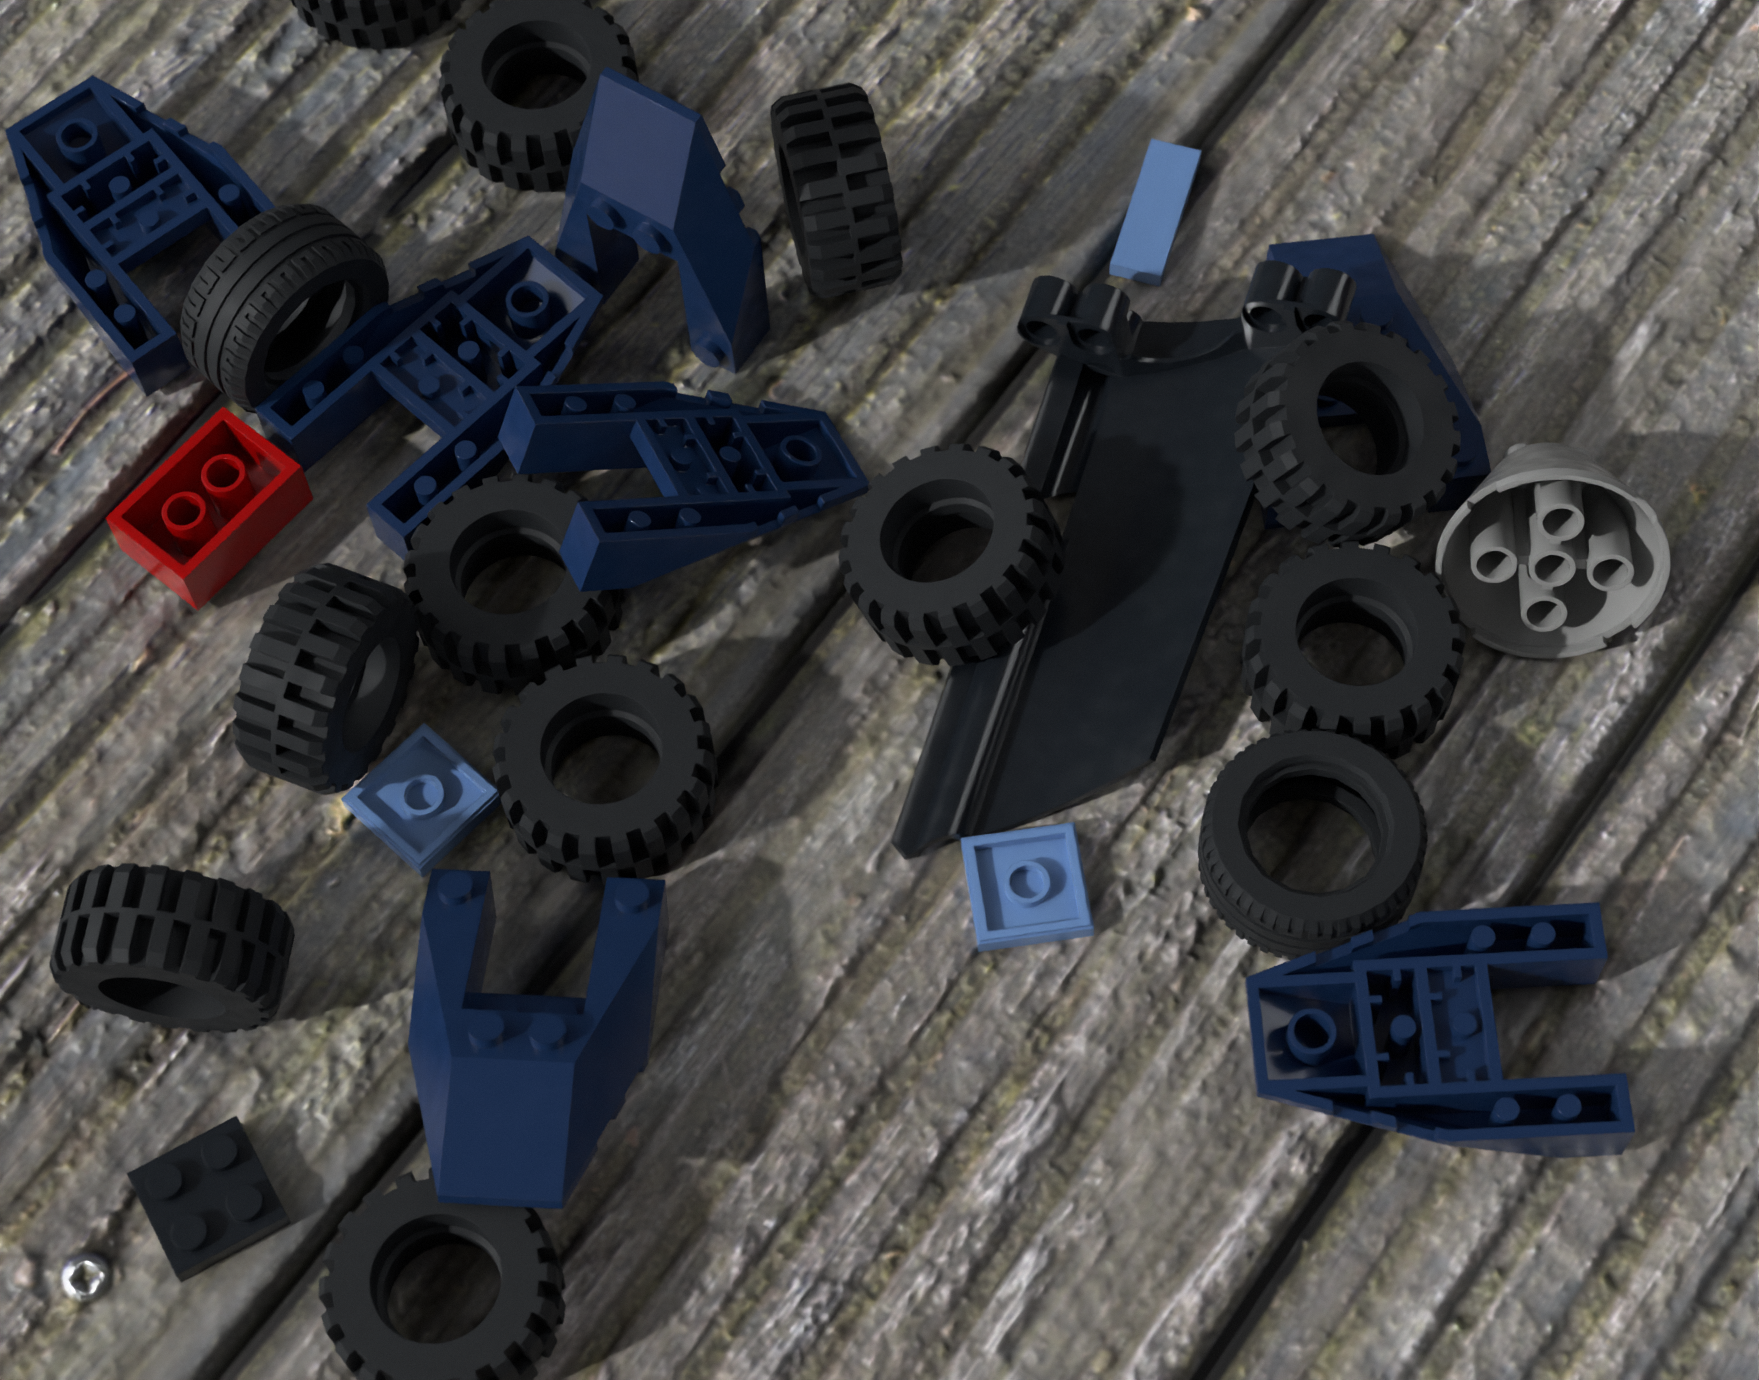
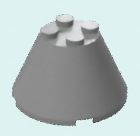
M1560 443L1515 444L1504 452L1503 460L1449 520L1438 543L1435 572L1436 576L1445 585L1441 597L1450 596L1454 598L1460 611L1459 620L1471 629L1472 637L1481 643L1499 651L1521 657L1543 659L1566 658L1606 647V639L1621 632L1631 624L1636 629L1646 620L1659 603L1666 589L1670 573V550L1663 524L1653 508L1638 493L1596 463L1589 451L1584 448L1571 447Z

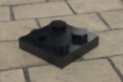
M237 1116L127 1173L176 1277L181 1282L291 1224Z

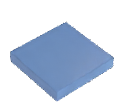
M425 723L417 728L341 798L345 808L422 878L502 803L497 787Z
M1075 822L961 838V850L978 952L1094 936V924Z

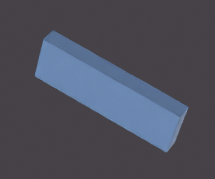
M1151 139L1110 262V275L1161 286L1200 164L1202 150Z

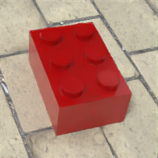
M223 406L105 519L124 553L199 611L314 498L302 466Z

